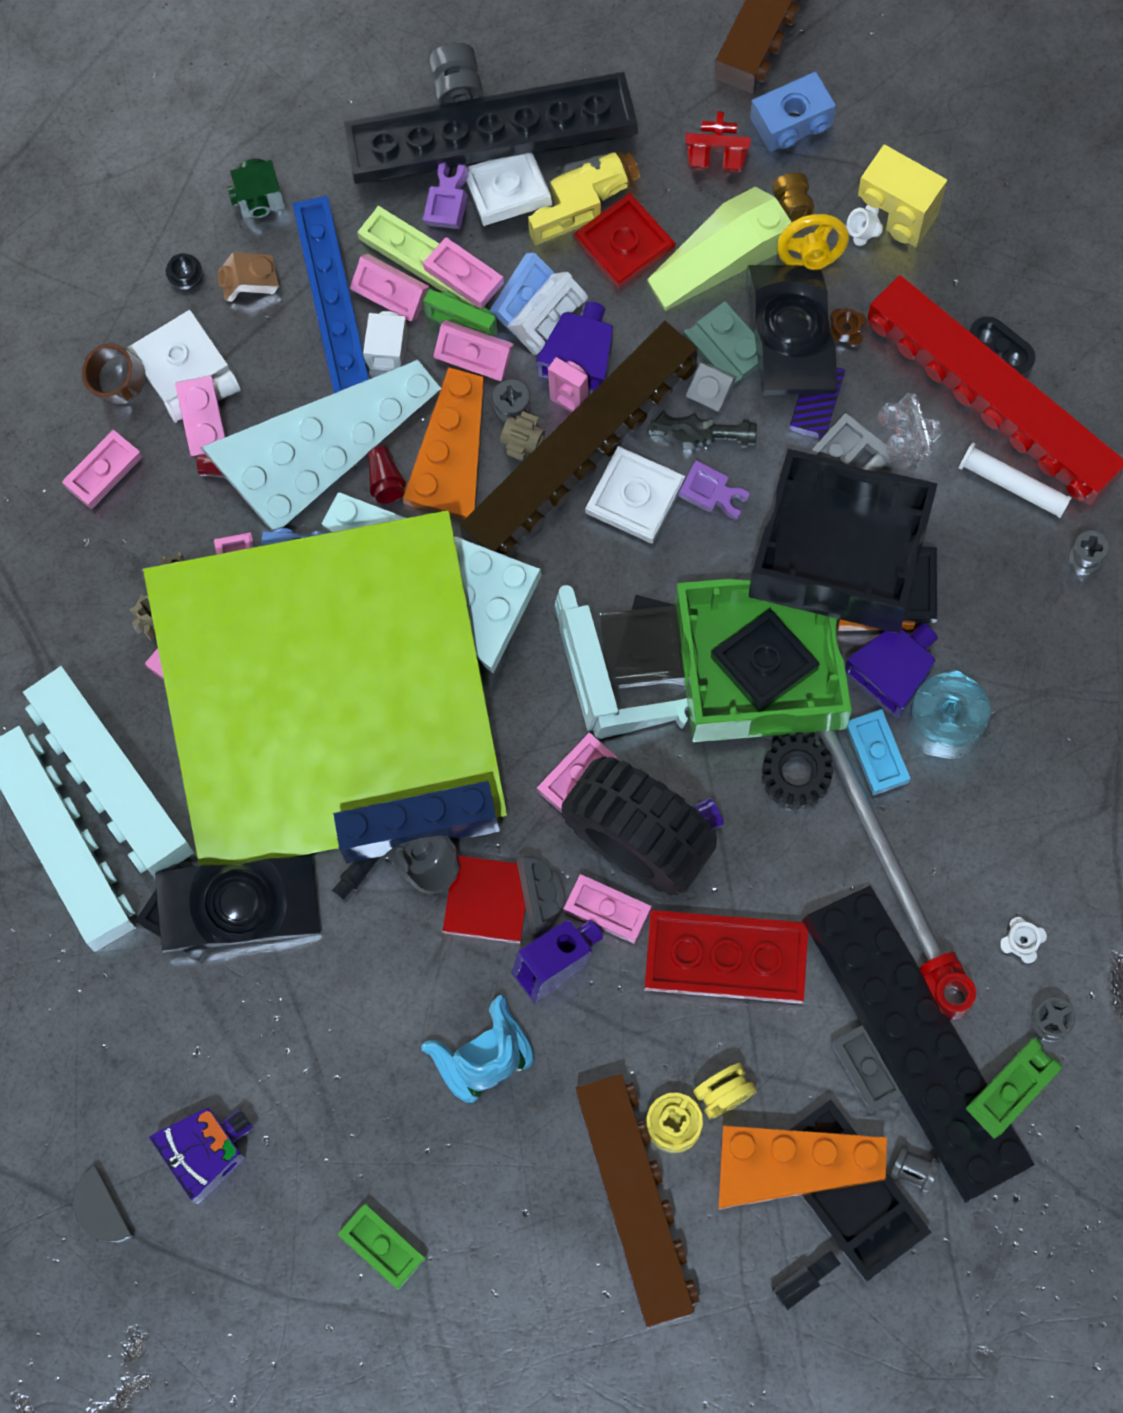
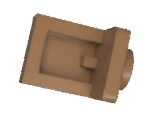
M232 252L218 271V284L223 288L225 301H234L240 292L274 294L279 284L273 255Z

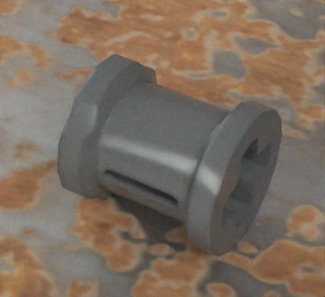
M1096 530L1084 531L1077 537L1069 553V564L1075 572L1081 575H1090L1100 569L1103 559L1109 551L1107 538ZM1086 549L1091 550V556L1086 555Z
M902 1144L889 1177L892 1180L900 1178L920 1187L921 1193L927 1195L939 1168L940 1160L934 1158L930 1161L909 1152L908 1146Z

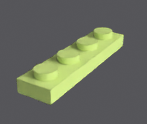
M378 206L357 232L358 239L437 289L450 292L458 297L461 302L474 307L471 302L424 270L423 262L440 243Z

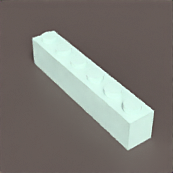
M62 666L23 691L31 703L25 707V710L37 726L45 723L51 733L46 735L45 738L57 755L65 752L71 762L65 765L78 785L83 781L88 784L92 791L86 794L87 798L99 814L104 810L107 811L112 819L107 824L108 828L119 843L127 840L133 848V851L128 856L140 873L148 870L155 879V873L169 871L194 853Z
M17 726L0 736V789L86 944L96 952L135 929L136 927L130 917L136 914L126 895L118 896L111 885L117 879L108 863L104 861L100 864L93 853L99 847L88 829L80 830L75 819L81 817L72 799L70 797L63 799L57 788L63 785L54 767L52 765L45 767L39 756L44 754L45 751L34 733L27 736L22 728Z

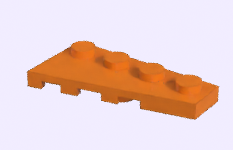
M448 367L403 497L405 505L433 513L449 510L451 518L462 521L475 510L484 396L483 376Z
M723 1126L718 1210L784 1197L806 1195L818 1191L884 1181L886 1179L887 1137Z

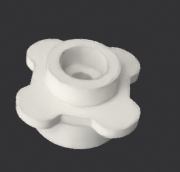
M867 205L865 209L856 208L850 213L847 219V229L849 234L854 237L853 241L856 245L864 246L868 239L881 235L883 225L880 223L877 215L879 208L876 209Z
M1016 917L1011 920L1009 924L1011 929L1007 937L1002 938L1000 941V947L1005 953L1012 952L1020 956L1024 963H1033L1037 959L1036 951L1040 944L1046 941L1047 934L1043 928H1037L1034 924L1026 922L1023 918ZM1025 937L1027 943L1022 944L1020 938Z

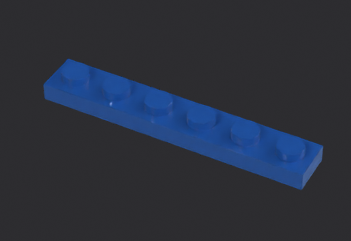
M328 196L295 202L292 205L333 392L336 393L369 380Z

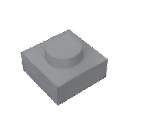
M704 361L700 362L686 397L720 412L724 407L736 376Z

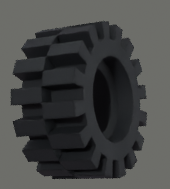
M796 734L794 739H790V735L783 737L782 742L776 741L773 743L771 750L767 751L762 767V784L765 783L766 793L768 795L772 794L774 796L773 801L777 804L781 801L786 803L785 808L791 809L792 805H796L798 810L805 809L807 804L813 806L817 804L820 797L823 799L826 795L833 775V767H831L832 758L830 754L827 755L825 753L826 747L822 743L819 746L815 744V738L810 736L809 740L803 739V734ZM796 758L806 761L812 769L811 779L803 785H793L787 782L782 774V767L787 761Z

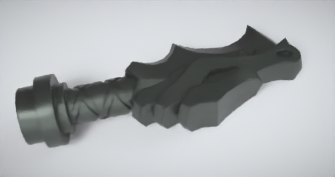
M663 410L655 421L651 420L647 432L649 435H663L667 440L677 444L682 449L694 450L697 446L711 445L715 442V439L738 440V443H741V447L748 448V445H756L757 423H750V420L743 419L742 424L739 423V426L715 425L711 418L707 420L698 418L696 412L687 417L673 418Z

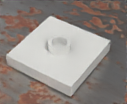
M533 153L488 160L467 167L469 174L466 184L483 226L552 205L551 195Z
M190 310L127 347L131 353L135 354L142 361L145 368V376L163 403L177 397L176 381L213 375L214 379L229 370L227 363Z
M618 446L585 508V513L653 544L685 482L686 476Z

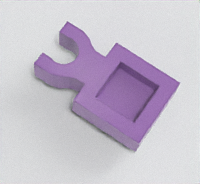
M446 163L439 164L437 171L440 184L439 187L430 186L423 222L428 226L461 229L468 194L464 190H460V188L467 181L469 169L465 165H458L456 175L448 178L450 167Z
M695 460L677 496L710 513L714 506L717 505L727 517L736 521L741 510L732 507L730 500L737 498L745 503L750 492L742 488H729L725 486L729 478L728 476Z

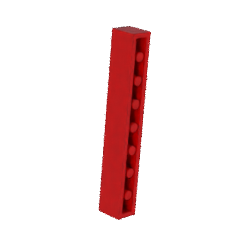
M899 275L870 304L867 320L871 328L882 337L887 336L897 345L898 350L903 356L910 360L914 359L922 365L927 375L937 383L942 382L952 390L958 402L964 406L970 405L981 415L983 422L988 427L1001 431L1009 438L1011 445L1017 451L1023 454L1027 453L1037 461L1043 473L1049 477H1056L1061 481L1073 498L1078 501H1085L1092 507L1121 476L1123 472L1122 457L903 276Z

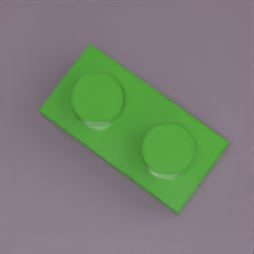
M429 289L423 300L426 317L440 323L448 320L496 337L498 333L496 316L487 308L479 309L475 305L473 307L465 304L454 294L447 291L439 293Z
M365 1203L337 1234L397 1290L403 1287L426 1260Z

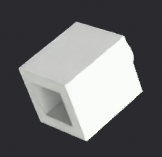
M383 311L379 314L369 313L363 350L367 369L391 371L404 365L408 340V327L405 316H400L391 311Z

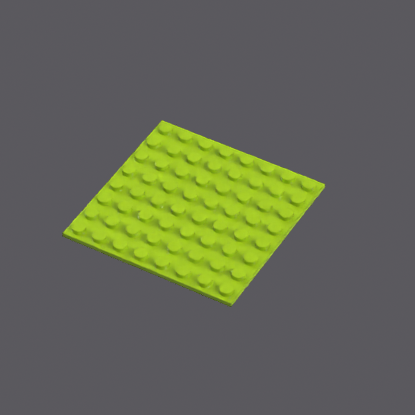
M449 510L143 569L199 866L228 865L266 858L295 857L337 849L339 844L333 813L489 781L497 818L507 816Z

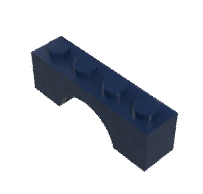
M489 781L333 813L339 850L346 863L384 856L392 848L420 838L452 836L466 839L500 831Z

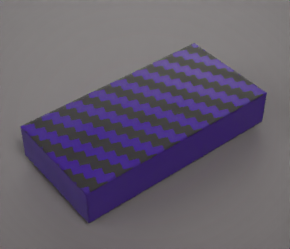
M837 367V391L835 394L799 395L789 431L818 439L824 437L828 432L846 369Z

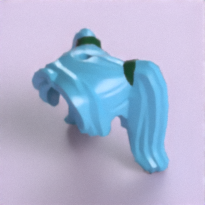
M498 995L489 1007L493 1028L464 1044L455 1053L444 1043L437 1040H428L421 1046L422 1052L430 1055L434 1060L440 1075L452 1093L466 1103H474L482 1096L484 1090L496 1086L501 1080L511 1076L514 1071L530 1068L534 1063L532 1045L508 1009L504 995Z

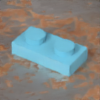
M880 709L849 720L846 730L872 795L874 796L908 784L911 778L883 710Z

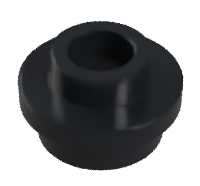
M186 253L176 254L169 260L166 266L167 279L175 288H192L202 278L201 264L192 255ZM183 270L191 271L188 275L179 276V273Z

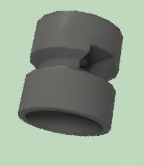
M465 43L445 44L431 53L429 59L433 79L436 81L434 84L438 105L483 97L480 77L477 74L478 68L475 52L470 45Z

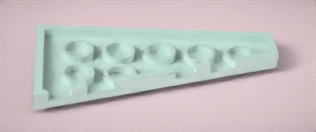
M416 360L202 446L200 449L273 532L275 529L284 527L363 458L369 450L379 444L435 395L441 387L422 364Z
M338 492L322 525L325 531L332 533L405 519V517ZM454 536L477 659L489 671L494 673L538 585L542 573L539 568Z

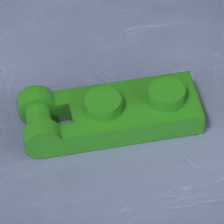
M1036 1037L1030 1039L966 1107V1110L994 1139L1006 1130L1063 1068V1065L1055 1057L1051 1059L1041 1049L1043 1044ZM1030 1060L1040 1070L1039 1072L1029 1063Z

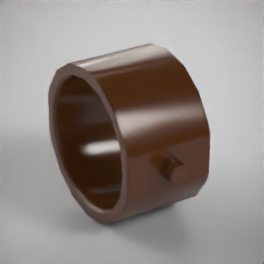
M113 343L101 344L86 356L82 366V379L85 387L93 395L115 405L126 404L142 391L145 383V368L142 361L125 348ZM116 356H125L128 363V374L125 382L118 389L103 393L99 384V375L102 367L108 360Z

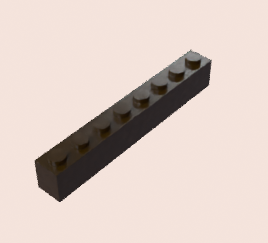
M666 321L659 325L460 523L462 538L465 541L507 557L513 556L520 546L519 541L528 532L534 534L543 525L546 519L545 515L553 507L560 508L570 497V490L579 481L582 483L586 482L595 472L596 464L605 455L607 457L612 456L617 447L621 446V439L630 430L633 432L638 430L646 421L647 413L655 405L658 407L663 405L672 394V388L680 380L684 382L692 376L698 366V348Z

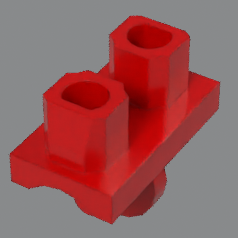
M717 111L716 122L702 121L701 124L702 132H715V135L686 133L685 150H688L689 166L691 169H709L710 151L724 152L723 171L742 172L746 154H750L751 137L722 135V133L737 134V123L723 122L724 112Z

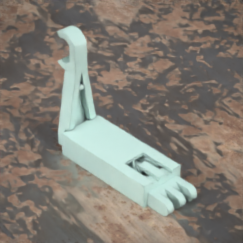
M568 585L562 586L559 589L554 608L587 732L593 731L595 738L599 740L674 720L683 729L688 720L685 715V711L688 710L687 698L618 710L589 605L578 607L573 588Z

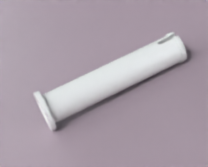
M972 442L960 463V470L965 467L1061 518L1072 497L1066 496L975 448L976 444Z

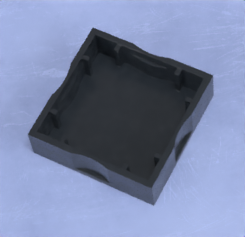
M788 449L775 492L772 516L764 529L752 570L749 597L900 634L938 483L886 471L860 469L839 460Z

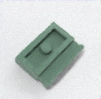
M726 301L698 320L691 329L687 328L684 331V337L698 348L697 354L704 362L736 376L734 384L744 380L759 369L755 334Z

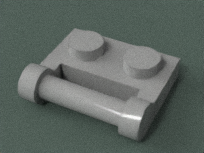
M847 413L837 421L809 452L810 454L839 460L852 465L864 450L867 449L872 453L873 457L862 469L870 471H880L884 466L889 467L896 459V454L889 446Z

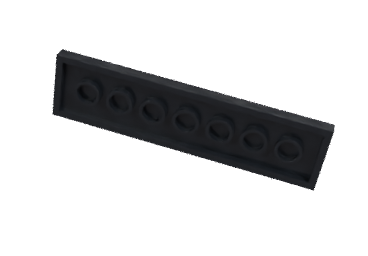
M624 72L344 122L355 184L437 170L439 164L446 163L448 167L638 134L637 120Z
M871 885L808 914L802 920L964 1202L967 1203L1034 1166L1035 1164L1011 1124L1001 1135L994 1139L966 1110V1107L988 1084L948 1016L940 1012L938 1005L934 1002L918 965Z

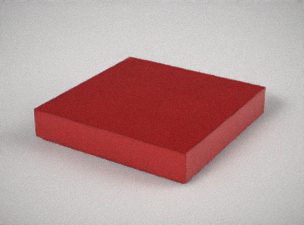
M628 193L574 233V240L618 290L675 249V242L631 193Z
M456 855L459 873L457 874L456 881L452 882V885L449 887L443 934L521 944L526 907L517 863Z

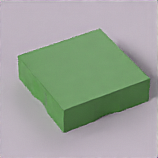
M720 579L677 583L674 605L676 608L693 742L844 730L847 728L852 709L844 660L837 644L836 618L750 598L751 580ZM771 609L820 666L818 671L762 712H758L712 660L711 652Z

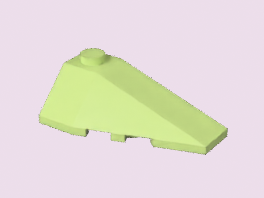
M754 187L724 202L647 279V283L666 311L745 271L748 265H756L778 254L777 242L779 236L792 222L776 197Z

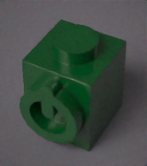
M249 159L240 163L237 169L230 170L233 185L227 186L232 207H240L243 219L249 217L261 218L270 212L285 208L272 160Z

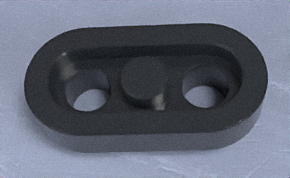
M981 317L972 324L969 332L980 341V338L983 336L990 337L992 342L984 344L1022 376L1026 377L1031 372L1036 357L1035 351L1029 343L994 317ZM1017 359L1021 365L1013 366L1009 363V360Z

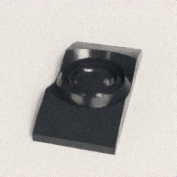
M748 265L746 272L762 395L835 394L837 391L836 349L828 318V290L821 269L810 270L804 265Z
M312 857L266 858L238 864L201 865L155 873L162 953L320 935Z
M831 1099L790 1129V1131L858 1135ZM887 1173L884 1181L800 1195V1198L821 1223L835 1246L865 1283L932 1233Z

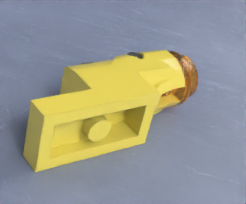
M614 152L566 164L563 174L550 181L551 197L555 206L542 207L528 217L529 234L534 245L536 246L583 227L601 214V202L599 199L605 201L620 190L633 186V182L640 179L639 170L633 155L630 152L625 154Z

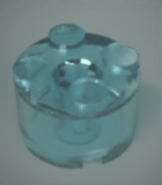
M960 671L941 673L929 678L917 690L909 710L908 730L912 741L922 752L932 757L958 759L966 756L977 747L990 721L992 713L988 696L976 681L965 676ZM943 712H945L946 714H953L955 716V720L951 716L947 717L946 719L943 718Z

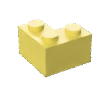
M884 144L862 175L858 196L870 207L881 208L889 213L886 231L895 240L904 244L909 243L917 248L939 216L947 179Z

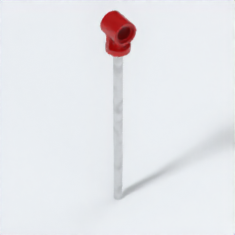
M835 730L821 731L819 734L831 755L841 780L928 959V962L920 966L919 970L932 998L938 1005L940 1012L948 1016L949 1020L961 1019L967 1015L976 1000L977 991L975 984L966 976L955 952L942 954ZM950 988L959 990L964 996V1002L959 1005L949 1003L944 996V991Z

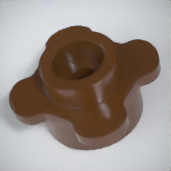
M853 309L833 310L830 315L832 320L830 331L835 343L842 341L848 342L853 347L860 345L863 340L861 329L866 324L865 315ZM848 325L850 329L845 330L843 326Z

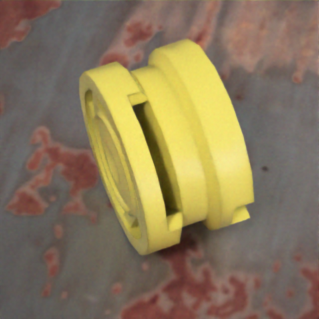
M741 1062L720 1071L693 1090L698 1101L703 1100L705 1103V1113L709 1120L725 1114L757 1093L758 1090L754 1083L748 1082L745 1078L746 1070Z
M667 1093L657 1098L650 1106L646 1117L647 1130L652 1143L660 1150L669 1153H682L692 1148L698 1141L703 1127L702 1112L698 1104L689 1096L681 1093Z

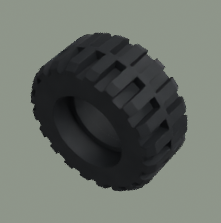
M602 756L593 760L562 803L561 815L565 819V823L589 847L600 853L603 858L619 867L629 876L635 877L639 882L649 885L659 892L664 891L668 895H678L687 891L717 847L716 832L711 828V824L702 818L700 812L693 806L686 803L684 798L671 791L659 780L650 777L643 770L636 769L625 761L620 762L614 757L607 758Z

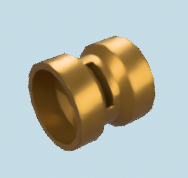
M789 173L780 176L772 183L774 197L780 200V205L791 222L801 217L812 215L815 212L813 199L807 194L809 183L805 174Z

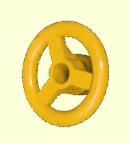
M827 214L807 215L793 221L783 230L777 242V253L786 265H804L810 270H819L835 262L844 253L849 242V232L846 225L834 216ZM819 225L813 233H809L801 238H792L798 231L806 227ZM834 229L838 234V241L835 247L830 250L827 236ZM793 250L800 253L802 259L792 256L789 251Z

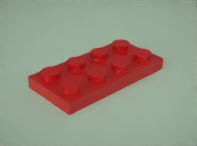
M651 910L644 991L803 1004L808 930L803 922Z

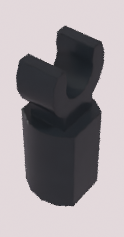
M830 1250L811 1266L807 1267L805 1264L771 1290L785 1310L788 1311L820 1286L818 1281L841 1263Z

